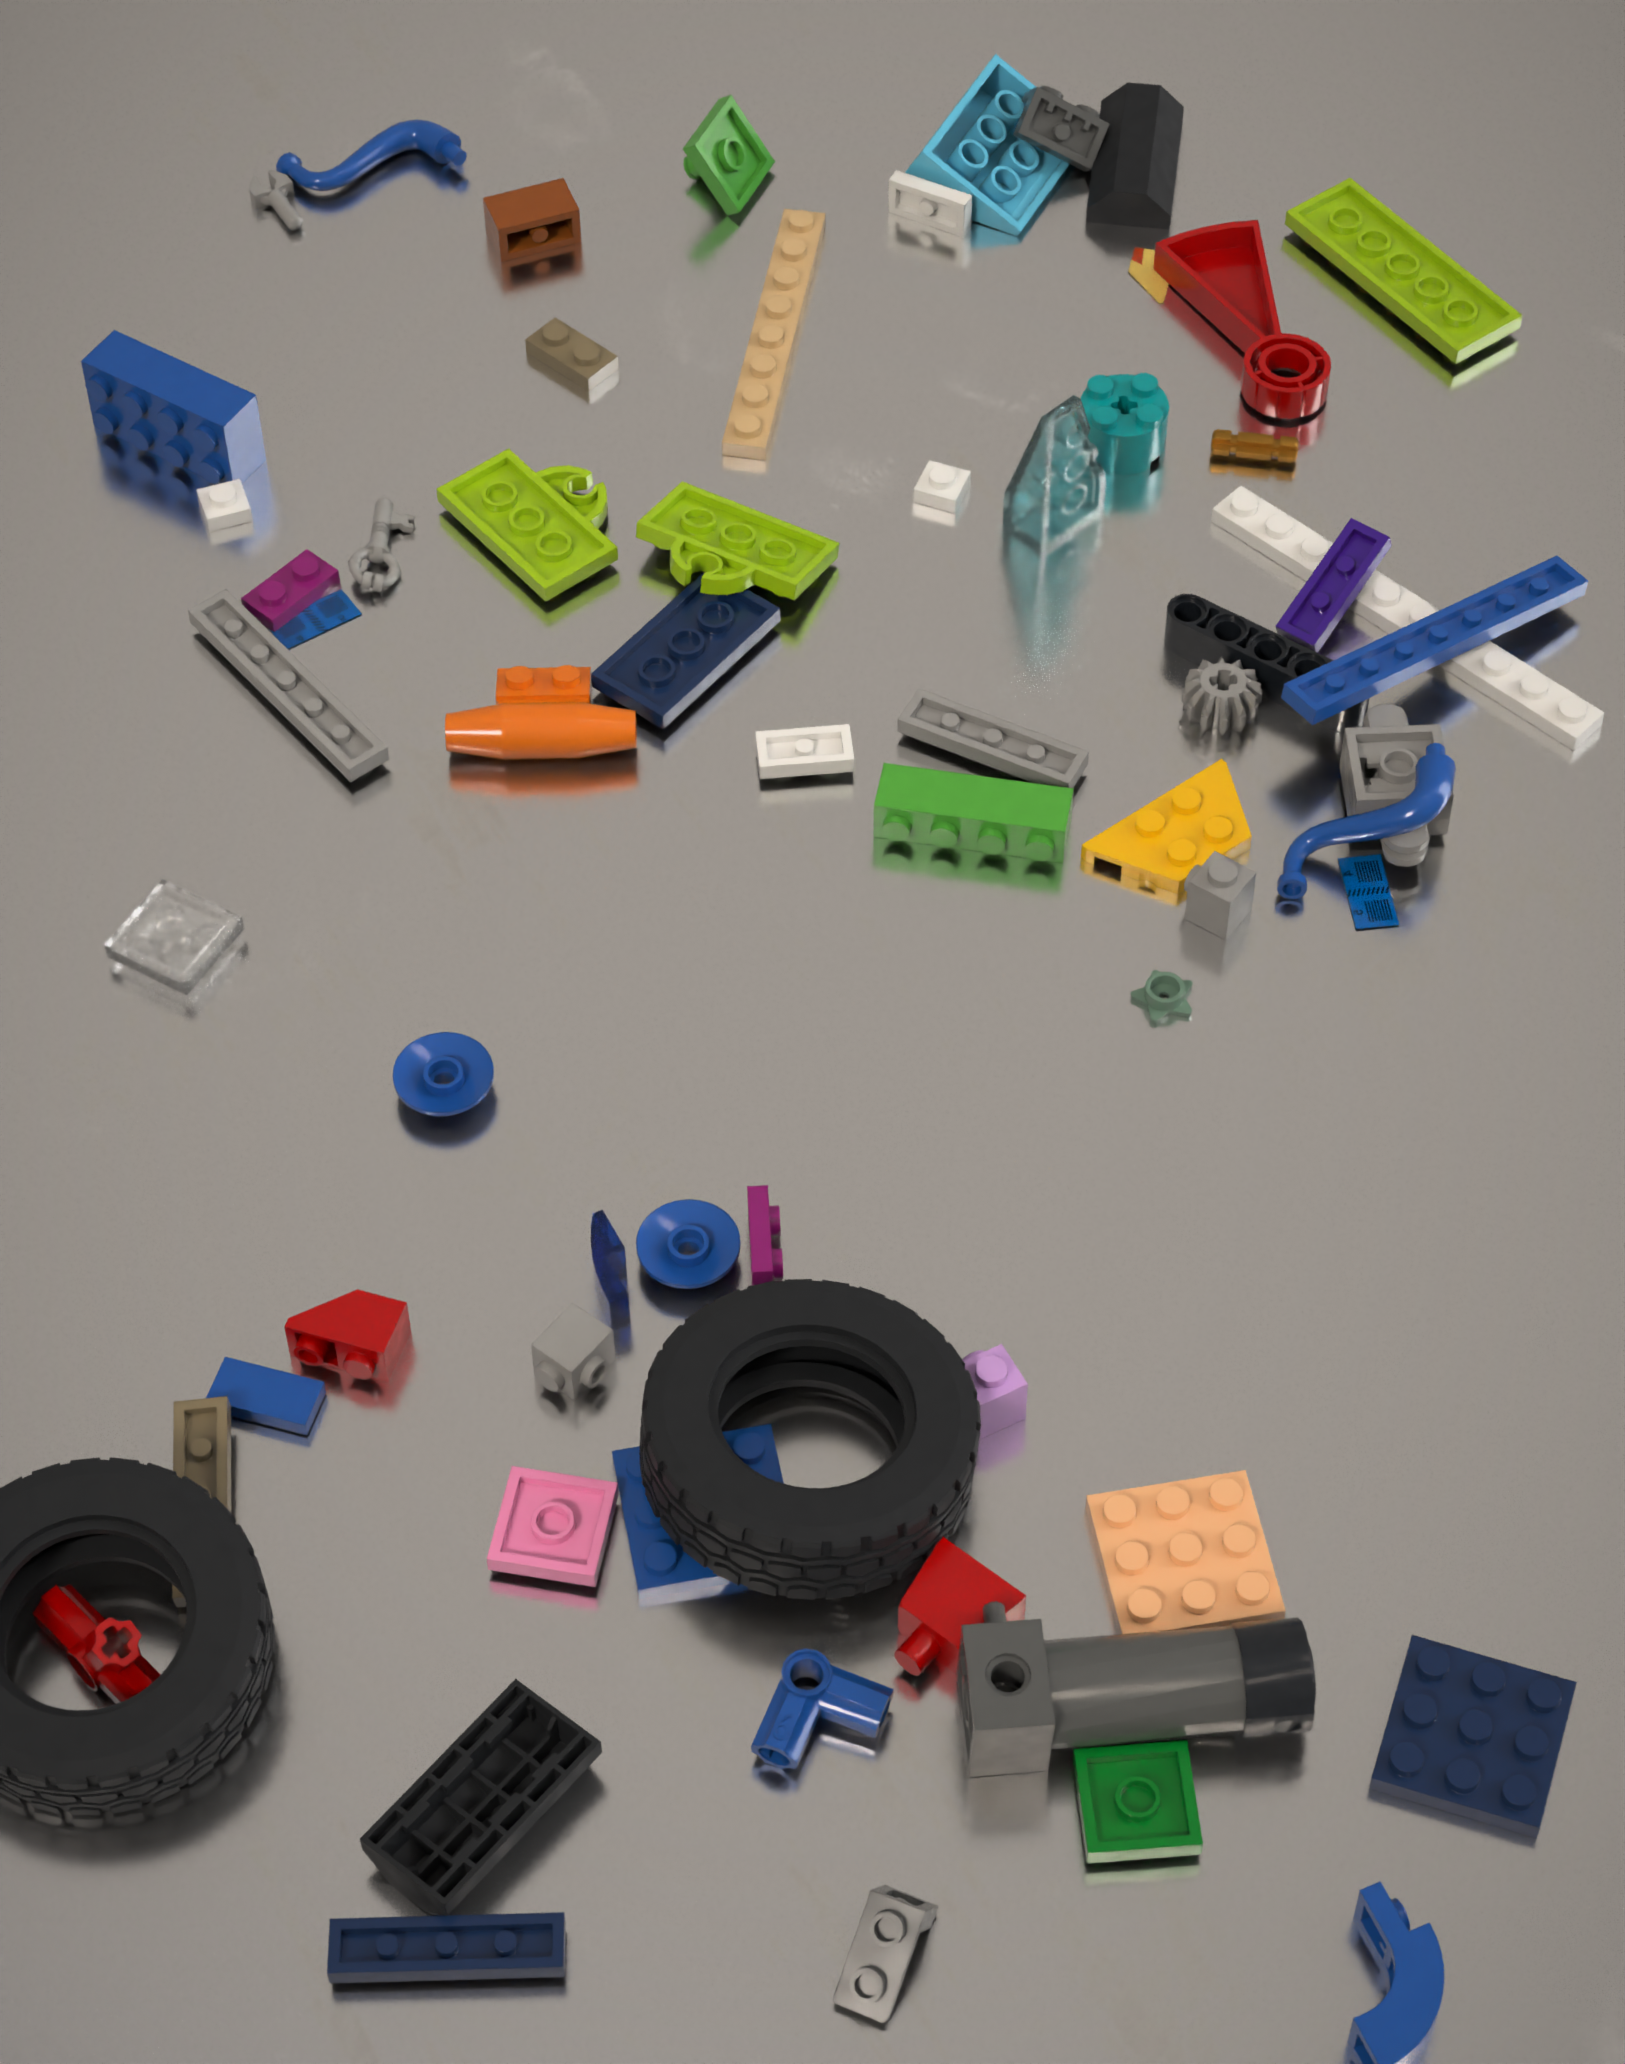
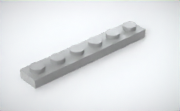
M227 589L188 610L190 623L350 782L389 760L388 747Z

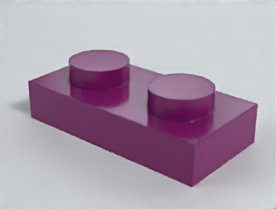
M306 549L243 596L241 603L262 625L275 633L339 585V570Z
M768 1185L747 1186L752 1285L783 1279L782 1248H772L771 1237L781 1236L779 1205L769 1206Z

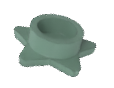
M1153 970L1151 976L1146 981L1145 987L1132 991L1131 998L1133 1001L1148 1007L1152 1023H1158L1169 1014L1189 1017L1192 1013V1008L1185 997L1190 992L1193 982L1191 980H1182L1178 975L1171 972ZM1167 995L1169 998L1163 999L1160 998V996Z

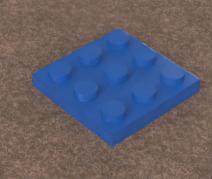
M771 1424L722 1432L730 1448L746 1465L761 1475L784 1484ZM639 1446L612 1451L615 1476L618 1482L619 1497L639 1599L733 1583L714 1574L710 1568H704L683 1551V1547L680 1544L677 1545L660 1525V1517L657 1518L654 1515L645 1495V1487L642 1485Z

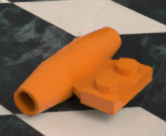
M563 665L552 668H528L525 666L498 668L496 705L446 714L447 752L500 760L581 759L635 749L637 746L636 710L591 704V667Z

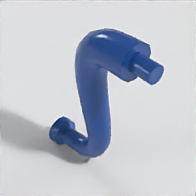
M408 120L383 130L357 149L346 160L330 170L323 172L309 171L302 166L301 159L291 152L285 153L279 158L276 163V170L286 174L290 179H293L305 188L315 191H329L353 182L385 160L405 151L419 150L440 164L452 162L456 166H460L465 162L467 154L461 149L460 137L454 132L430 121Z
M1432 743L1426 747V755L1421 757L1415 766L1414 790L1405 799L1370 812L1323 822L1300 834L1292 842L1285 854L1283 874L1277 880L1278 894L1290 900L1299 899L1305 895L1307 880L1302 875L1304 861L1310 854L1323 847L1377 840L1409 833L1425 826L1437 817L1451 796L1456 772L1454 760L1445 755V747L1440 743Z

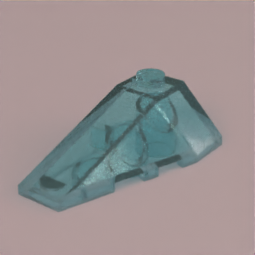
M1076 395L1071 396L1041 417L1004 493L1003 526L1040 554L1104 510L1106 474L1104 469L1096 462L1095 458L1099 453L1097 447L1089 441L1088 434L1091 429L1082 401Z

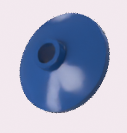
M453 1032L433 1033L416 1039L402 1050L393 1067V1083L399 1098L411 1109L431 1116H450L473 1108L488 1094L494 1079L493 1062L485 1047L469 1036Z
M693 1199L673 1201L654 1210L641 1224L636 1238L637 1256L643 1269L658 1282L674 1288H700L720 1280L733 1268L740 1253V1234L731 1216L714 1204ZM686 1251L695 1252L692 1255H684L682 1253Z

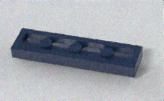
M564 1912L330 1919L327 1963L329 1983L565 1977Z

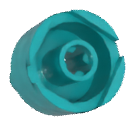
M1139 373L1137 375H1095L1088 380L1087 388L1081 396L1079 407L1077 445L1083 459L1088 463L1089 458L1100 464L1101 471L1114 475H1133L1144 472L1150 468L1151 462L1158 456L1159 460L1161 459L1166 449L1169 402L1164 391L1158 386L1156 377L1148 373Z

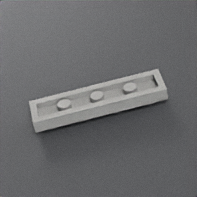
M918 688L898 718L897 732L1032 783L1074 788L1088 765L1089 751Z

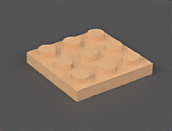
M1246 1470L1086 1495L1085 1507L1118 1634L1229 1626L1233 1622L1285 1618V1606Z

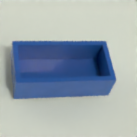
M113 330L81 360L94 426L103 433L112 434L125 440L136 448L157 455L172 465L189 470L213 484L240 479L243 484L266 461L256 394L116 330Z

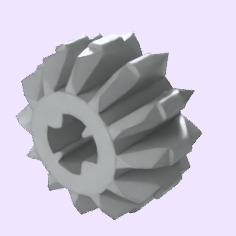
M1221 656L1217 663L1212 664L1203 659L1198 669L1189 670L1185 680V688L1182 689L1181 702L1183 703V709L1187 710L1186 714L1188 715L1189 723H1200L1203 733L1211 728L1218 729L1221 736H1223L1228 728L1241 733L1245 723H1254L1255 717L1258 715L1259 704H1261L1262 700L1261 683L1257 682L1254 669H1243L1241 660L1229 664L1225 663Z

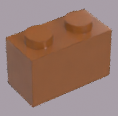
M564 178L483 198L486 232L501 262L582 242L580 211Z

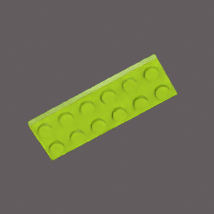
M1351 178L1286 211L1285 225L1455 364L1521 327L1522 314Z

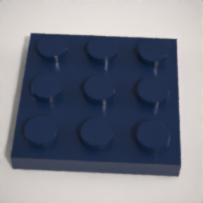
M1412 1635L1369 1789L1537 1839L1577 1682Z

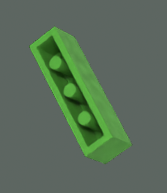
M884 763L874 802V837L890 839L892 841L935 845L942 848H957L987 854L1030 858L1036 861L1063 863L1072 820L1074 788Z

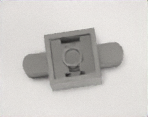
M1384 703L1375 705L1367 710L1363 727L1345 728L1339 767L1347 815L1352 816L1384 808L1410 795L1415 787V766L1418 760L1426 755V747L1432 743H1440L1444 746L1440 724L1409 725L1403 708ZM1453 790L1446 806L1431 822L1412 832L1381 839L1383 854L1389 863L1403 867L1417 865L1426 856L1430 840L1429 835L1447 834L1454 799Z

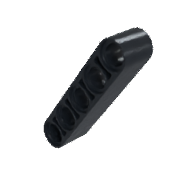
M1193 594L1177 595L1167 605L1164 640L1165 645L1170 651L1199 666L1203 659L1215 664L1221 656L1225 663L1229 664L1241 660L1243 669L1255 670L1257 682L1261 683L1260 689H1262L1263 697L1296 713L1298 712L1281 698L1284 683L1333 661L1200 596ZM1369 699L1319 722V724L1340 733H1344L1345 728L1363 727Z

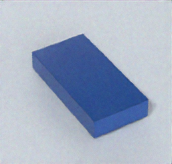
M225 1357L206 1398L227 1396L231 1405V1416L308 1435L326 1394V1388L323 1381Z

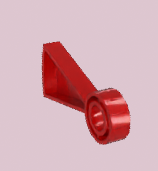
M1258 220L1205 226L1155 243L1153 270L1245 353L1240 387L1247 404L1267 416L1294 419L1314 413L1325 403L1331 372L1330 356L1322 346L1307 337L1281 333ZM1279 368H1288L1302 375L1287 378L1278 376L1271 371Z

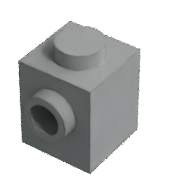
M1214 851L1202 866L1199 864L1195 865L1185 880L1184 890L1187 891L1185 919L1227 940L1252 910L1256 872Z
M573 1302L531 1344L534 1375L546 1389L552 1392L559 1390L573 1401L588 1387H596L605 1377L609 1365L616 1359L613 1329Z

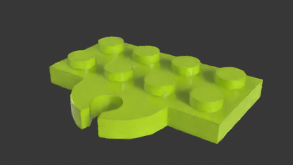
M508 448L437 488L438 502L544 601L550 600L618 560V547L598 530L603 525L608 514L607 493L604 483L596 484L593 490L586 495L573 494L575 491L588 490L593 486L592 472L586 469L567 465L553 466L534 472Z
M683 481L637 522L636 538L654 544L657 548L670 551V573L683 586L691 583V574L705 571L701 578L700 593L709 595L734 594L757 585L772 591L777 596L795 600L838 558L839 542Z

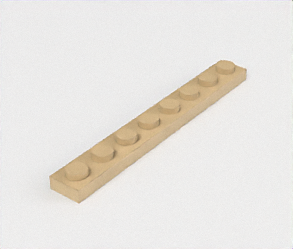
M784 209L722 440L723 456L766 461L826 227V213Z

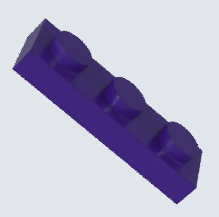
M1351 518L1276 624L1277 633L1318 653L1391 548L1390 537Z

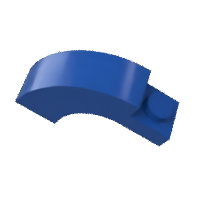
M1380 1881L1359 1891L1354 1917L1385 1971L1389 1992L1376 2007L1353 2018L1347 2043L1358 2064H1416L1429 2044L1437 2020L1444 1991V1963L1440 1945L1430 1922L1410 1930V1921L1402 1903L1397 1898L1390 1899Z

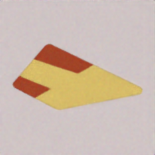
M1134 248L1128 272L1158 303H1163L1169 283L1153 270L1155 250Z

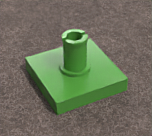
M732 95L718 99L683 147V151L687 155L683 163L686 174L693 180L702 177L727 216L740 213L775 163Z

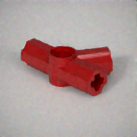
M70 1584L64 1587L56 1585L41 1596L39 1605L33 1611L35 1622L66 1653V1657L74 1671L93 1691L96 1692L101 1688L118 1704L140 1693L161 1675L141 1655L138 1642L142 1634L131 1620L118 1621L113 1617L105 1619Z

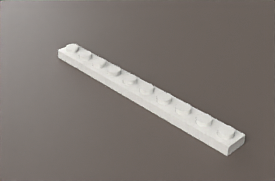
M1243 486L1238 487L1212 508L1211 522L1306 582L1333 544V542ZM1376 569L1348 608L1388 634L1440 610ZM1491 641L1483 643L1439 665L1573 751L1602 726L1603 711Z

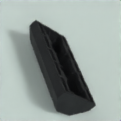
M1126 83L1101 101L1099 118L1110 125L1092 166L1086 222L1170 229L1184 106L1161 85Z
M515 1679L360 1838L362 1850L391 1886L419 1908L428 1913L448 1916L602 1753L601 1741Z

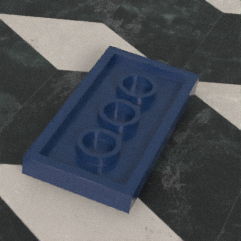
M704 571L591 673L592 687L630 710H636L637 714L664 729L781 621L779 607L748 589L729 595L700 593L701 578L705 573Z

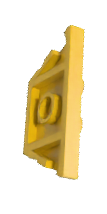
M1223 759L1218 760L1082 844L1081 858L1091 864H1094L1097 858L1122 866V875L1136 880H1147L1154 883L1156 887L1179 894L1184 891V883L1191 869L1197 864L1202 866L1214 851L1232 860L1251 848L1252 835L1227 763Z

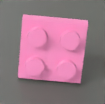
M512 1466L487 1555L488 1570L596 1587L619 1495L618 1482Z

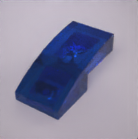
M600 1210L593 1213L591 1223L593 1274L595 1289L603 1315L609 1327L615 1331L631 1324L629 1294L620 1281L627 1278L625 1247L604 1211Z

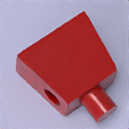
M943 1537L937 1543L898 1606V1630L907 1639L894 1652V1656L903 1669L915 1676H919L934 1659L953 1673H957L961 1626L984 1623L982 1608L985 1604L993 1601L1004 1605L1006 1621L1025 1620L1026 1595Z

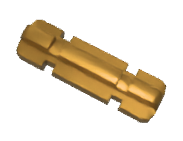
M1217 429L1212 434L1211 453L1221 456H1229V453H1236L1235 457L1270 461L1271 457H1277L1280 462L1293 463L1297 459L1299 441L1296 437L1281 436L1280 439H1274V435L1238 431V435H1233L1230 430Z

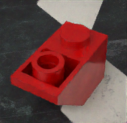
M358 1289L288 1318L284 1326L290 1356L296 1357L299 1361L311 1366L322 1364L344 1370L358 1379L374 1378L389 1382L411 1334L407 1302Z

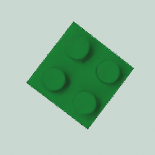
M1187 1740L1074 1749L1073 1765L1087 1864L1202 1855L1203 1840Z

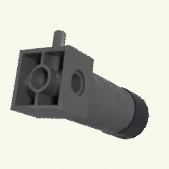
M993 1601L985 1604L982 1608L984 1623L961 1626L956 1674L969 1777L1048 1771L1051 1750L1228 1735L1252 1737L1310 1732L1313 1727L1316 1699L1315 1669L1307 1633L1302 1620L1298 1617L1233 1622L1229 1626L1044 1640L1041 1619L1006 1621L1004 1605Z

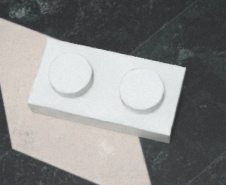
M896 170L889 179L888 213L964 238L971 229L972 195Z
M849 724L755 731L760 779L854 772V753Z

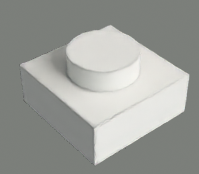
M929 460L913 489V502L955 514L971 485V471Z
M240 479L196 489L198 502L209 532L253 522L251 508Z

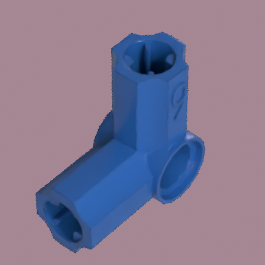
M807 1648L796 1650L783 1663L781 1679L754 1738L751 1752L758 1755L765 1763L782 1770L785 1768L797 1769L819 1717L876 1738L888 1714L894 1689L832 1666L825 1655L817 1650ZM801 1677H810L816 1680L819 1686L811 1690H803L796 1687L793 1681Z

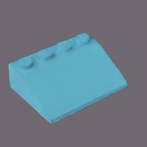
M995 54L905 173L972 195L971 220L1018 236L1067 169L1069 163L1013 135L1026 105L1022 102L1023 96L1036 86Z

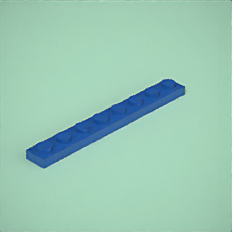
M1556 555L1284 683L1281 698L1311 725H1314L1584 596L1589 581Z

